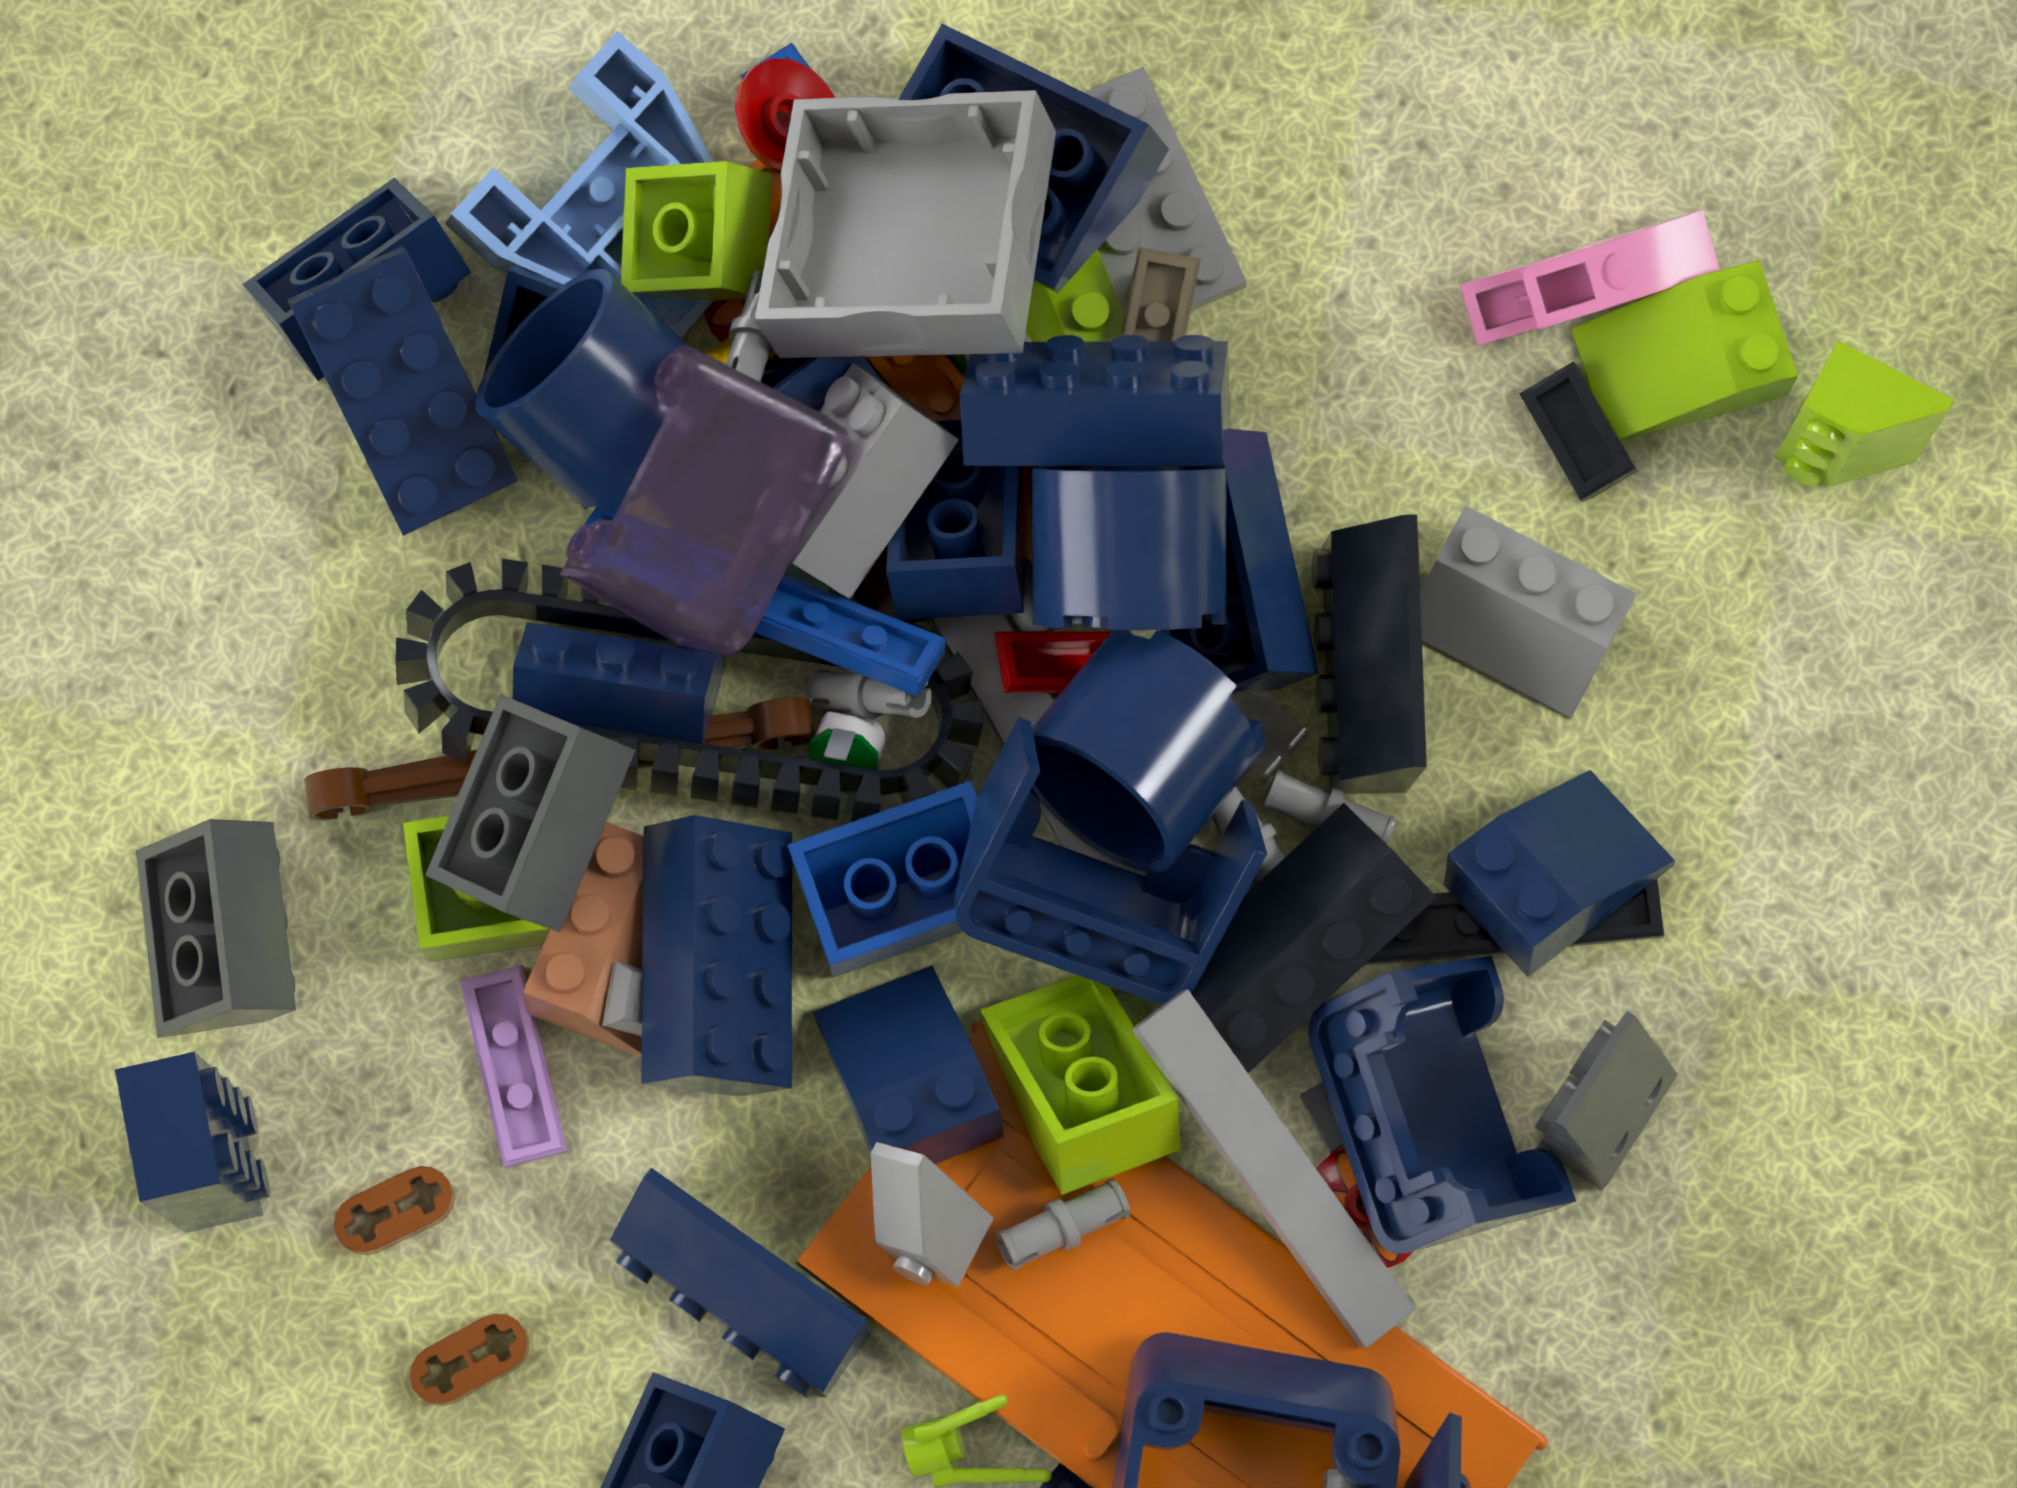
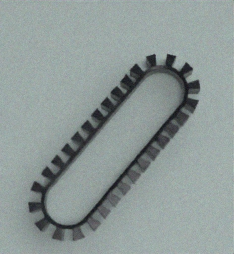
M502 559V589L477 592L471 562L446 571V596L452 602V605L445 611L423 590H420L406 609L407 634L425 640L428 644L396 637L395 657L397 685L427 681L403 690L405 714L418 733H421L439 718L442 713L445 714L450 720L441 730L442 753L466 764L475 734L484 735L493 711L477 709L458 699L450 692L441 679L437 663L441 650L450 636L466 623L481 617L503 615L841 667L743 627L724 623V620L700 611V619L684 617L687 605L662 595L660 613L645 611L648 590L621 580V607L605 605L608 596L607 574L582 571L581 601L566 599L568 594V568L542 565V595L526 593L528 589V562ZM911 621L909 622V624H911V625H913V626H916V627H919V628L924 629V630H926V631H929V632H931V633H934V631H931V630H929V629H927V628H924V627H922V626H920V625H917V624H915V623H913V622H911ZM957 651L936 669V672L933 671L927 681L928 684L923 688L931 689V704L934 707L939 723V734L929 751L914 763L892 770H875L592 726L574 725L636 750L621 788L637 790L638 759L654 761L651 771L650 792L677 796L678 765L695 768L692 775L690 798L717 802L719 771L736 774L733 780L730 804L757 808L760 789L759 777L776 780L773 788L771 810L797 814L800 784L817 786L813 797L811 816L837 820L841 801L840 790L857 792L851 822L879 813L881 809V795L901 792V799L903 804L936 793L937 790L927 778L932 773L948 788L964 783L970 774L975 751L952 742L978 746L983 725L982 699L955 703L951 706V700L968 694L973 674L969 665L959 651Z

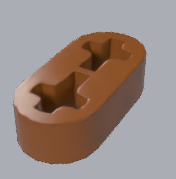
M419 1166L411 1168L350 1197L342 1203L335 1215L334 1228L336 1236L343 1246L356 1254L371 1255L379 1253L446 1219L454 1206L455 1194L453 1186L442 1172L433 1167ZM423 1179L429 1187L440 1185L442 1193L433 1199L436 1207L435 1210L426 1214L419 1206H413L400 1213L397 1205L415 1195L413 1187L415 1182ZM364 1208L370 1215H377L389 1209L392 1217L378 1223L374 1227L376 1238L372 1241L366 1242L359 1234L349 1236L348 1228L356 1223L355 1211Z
M495 1313L473 1322L425 1348L416 1356L410 1370V1381L413 1390L421 1399L432 1405L446 1406L460 1401L515 1371L524 1363L529 1353L530 1344L527 1331L519 1321L507 1314ZM497 1326L503 1334L514 1331L517 1340L509 1345V1351L512 1355L509 1359L501 1362L495 1354H491L475 1362L471 1353L489 1343V1337L486 1333L488 1330ZM438 1358L443 1364L451 1365L465 1358L468 1366L450 1377L453 1386L450 1391L443 1393L437 1386L425 1387L423 1379L431 1374V1368L428 1363L433 1359Z

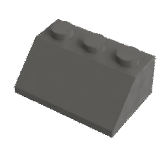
M500 694L425 875L502 912L561 932L636 750Z
M209 819L136 850L157 1038L262 1023L295 1011V978L291 971L287 938L288 918L283 905L279 872L280 854L276 846L274 823L266 821Z

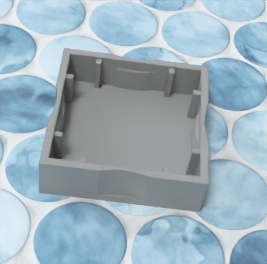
M1036 90L953 93L923 100H895L880 96L794 99L780 176L782 183L781 209L778 221L768 242L755 315L756 323L779 358L1003 354L1023 352L1056 130Z

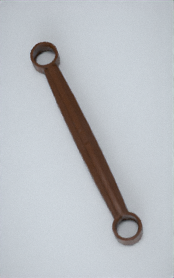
M804 697L777 698L756 703L748 707L747 711L712 715L704 744L736 749L753 747L756 750L764 751L778 749L777 738L785 737L784 742L789 741L792 743V746L807 744L810 742V739L815 737L810 700ZM477 750L470 751L467 764L446 755L371 771L358 767H345L310 774L304 778L309 818L313 820L337 819L338 813L344 812L343 808L338 807L349 806L351 816H356L372 811L374 806L458 797ZM638 759V769L654 765V761Z

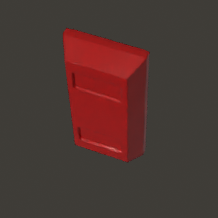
M996 631L994 638L1004 693L1062 692L1111 631Z

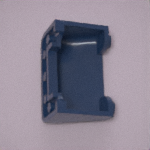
M1491 955L1391 971L1323 1003L1313 1012L1309 1021L1308 1035L1310 1046L1373 1233L1378 1242L1387 1251L1395 1254L1429 1248L1545 1214L1576 1202L1567 1172L1561 1160L1552 1151L1537 1148L1517 1154L1476 1035L1477 1032L1494 1024L1503 1011L1504 994L1502 984Z

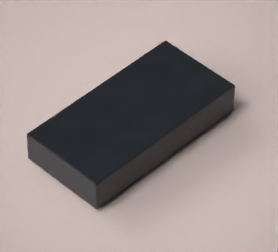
M1574 361L1519 393L1582 502L1595 497L1638 472L1637 467Z

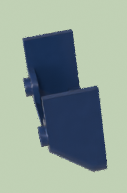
M1018 717L975 804L954 897L956 917L960 928L974 939L1152 1002L1165 1004L1183 990L1188 989L1191 993L1201 978L1267 855L1254 804L1241 799L1214 851L1189 844L1168 870L1163 872H1147L1146 876L1034 837L1033 834L1041 818V808L1038 796L1032 787L1040 773L1031 721Z
M1169 1332L1157 1333L1148 1337L1136 1350L1130 1366L1112 1488H1137L1143 1446L1162 1450H1173L1183 1447L1198 1432L1203 1411L1333 1434V1462L1344 1478L1352 1483L1366 1486V1488H1396L1401 1450L1394 1396L1389 1383L1378 1372L1359 1366Z

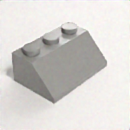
M1465 505L1420 592L1422 642L1571 719L1637 593Z

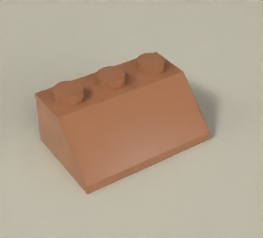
M606 822L561 932L550 929L523 990V997L527 1014L642 1058V1036L602 1026L612 962H620L642 969L644 836Z

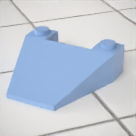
M617 31L579 72L568 88L613 130L610 135L542 210L536 207L496 169L492 168L447 219L445 225L492 267L508 272L510 267L514 265L563 285L585 272L605 269L621 282L626 168L715 162L666 75ZM635 295L680 338L713 302L709 300Z

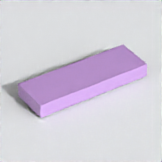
M523 965L460 980L504 1168L568 1153L536 1017L527 1014L523 990L526 986L527 978Z

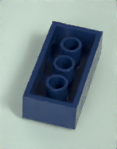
M403 245L288 299V303L403 536L518 481L492 426L476 411V393Z
M1060 335L1050 338L1047 342H1024L1022 353L970 354L960 392L964 466H1223L1230 414L1228 341H1213L1204 335H1186L1175 341H1148L1147 338L1139 335H1123L1111 341L1084 342L1078 336Z
M698 815L644 826L641 1084L731 1096H747L792 1088V858L787 846L792 843V832Z
M195 1051L115 1069L140 1203L186 1233L263 1216L260 1199L270 1197V1186L263 1160H255L249 1147L248 1136L258 1134L256 1114L250 1096L243 1097L239 1086L234 1087L228 1077H223L217 1067L210 1066Z

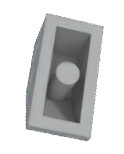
M876 1142L871 1152L875 1242L896 1260L893 1269L904 1278L922 1286H928L931 1279L958 1287L994 1218L925 1155Z

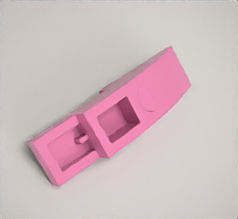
M1698 210L1592 242L1575 250L1460 284L1475 339L1479 346L1626 303L1671 288L1698 276L1719 271L1720 268L1703 210Z

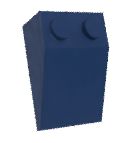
M961 420L936 421L957 437L959 441L888 543L886 573L896 617L898 620L1024 613L1026 551L1023 466H964Z
M1589 770L1497 816L1449 852L1444 886L1521 971L1529 977L1671 869L1675 864V860L1597 776Z
M933 965L813 1012L870 1155L876 1142L923 1154L934 1164H937L1004 1137L1000 1111L976 1053Z

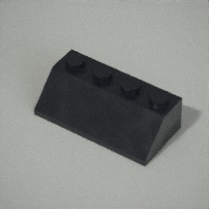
M1404 514L1331 531L1322 546V551H1314L1313 588L1323 589L1324 613H1316L1314 644L1316 651H1325L1326 675H1318L1316 706L1318 713H1327L1328 737H1320L1318 767L1320 775H1329L1330 790L1334 787L1345 791L1344 794L1407 793L1427 767L1417 515Z
M1343 803L1245 894L1191 994L1244 1069L1249 1073L1437 897L1401 858Z

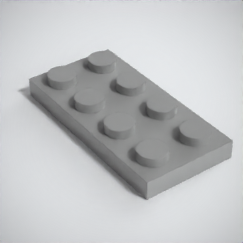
M1144 67L1085 91L1084 93L1148 123L1169 148L1139 203L1098 248L1124 314L1126 312L1138 247L1201 258L1191 311L1246 288L1247 281Z

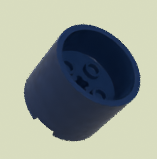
M595 269L573 278L554 291L514 330L486 370L477 391L475 408L485 421L585 509L596 507L605 515L617 511L639 498L671 470L665 460L681 445L689 427L695 432L703 430L716 405L721 384L719 383L720 376L718 372L609 271Z
M1044 466L1032 468V624L1052 628H1072V623H1080L1083 627L1108 628V630L1202 628V620L1212 622L1214 625H1225L1227 468L1218 466Z
M1113 630L1032 727L1040 773L1032 789L1037 794L1040 802L1058 821L1095 850L1114 861L1137 870L1163 872L1175 863L1262 755L1266 744L1265 733L1261 722L1252 718L1248 721L1237 704L1229 696L1236 688V685L1200 653L1178 639L1158 630L1150 639L1132 635L1129 630Z

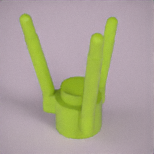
M1002 1394L978 1402L945 1417H938L904 1426L901 1430L903 1448L912 1475L917 1478L931 1474L935 1488L954 1483L1048 1482L1052 1477L1048 1469L955 1468V1461L966 1456L964 1441L959 1427L1005 1407L1008 1399Z

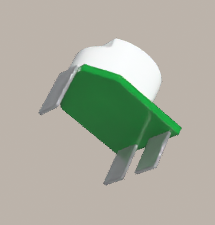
M829 711L822 717L815 737L810 739L809 760L879 770V758L885 743L884 730L876 720ZM812 786L805 808L812 809L813 797L817 786ZM840 790V792L849 794L842 815L852 817L857 792Z

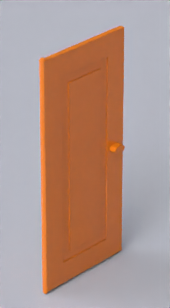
M975 1021L972 1024L971 1031L973 1036L969 1041L998 1105L1004 1137L935 1164L994 1218L959 1286L956 1287L931 1279L928 1286H922L904 1278L893 1269L896 1260L875 1242L871 1166L796 1262L797 1266L977 1401H985L1000 1394L1005 1395L1008 1399L1007 1405L993 1411V1413L1093 1488H1112L1131 1361L1136 1350L1145 1339L1162 1332L1359 1366L1378 1372L1387 1380L1394 1396L1401 1450L1396 1488H1404L1407 1478L1449 1412L1462 1417L1461 1473L1468 1479L1471 1488H1507L1534 1449L1543 1450L1547 1446V1438L1397 1326L1391 1328L1369 1347L1359 1348L1286 1245L1168 1157L1164 1156L1062 1195L1033 1145L982 1021ZM1111 1178L1120 1185L1130 1207L1128 1210L1130 1217L1124 1220L1120 1219L1082 1237L1081 1245L1068 1252L1061 1247L1021 1266L1020 1269L1014 1272L1008 1268L996 1244L997 1238L995 1234L997 1232L1005 1231L1045 1212V1205L1057 1198L1066 1202L1104 1184V1182ZM1203 1411L1198 1432L1183 1447L1173 1450H1162L1143 1446L1137 1488H1323L1324 1472H1327L1328 1469H1337L1332 1458L1333 1434Z

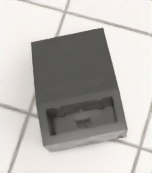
M1628 1011L1625 1012L1616 1026L1606 1020L1603 1021L1569 1072L1571 1075L1567 1077L1534 1126L1545 1134L1536 1149L1543 1148L1552 1151L1561 1160L1564 1167L1600 1190H1603L1609 1184L1678 1075L1636 1016Z

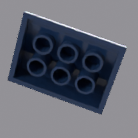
M941 24L898 100H923L953 93L1036 90L1056 130L1033 281L1058 293L1139 203L1169 148L1148 123L945 24Z

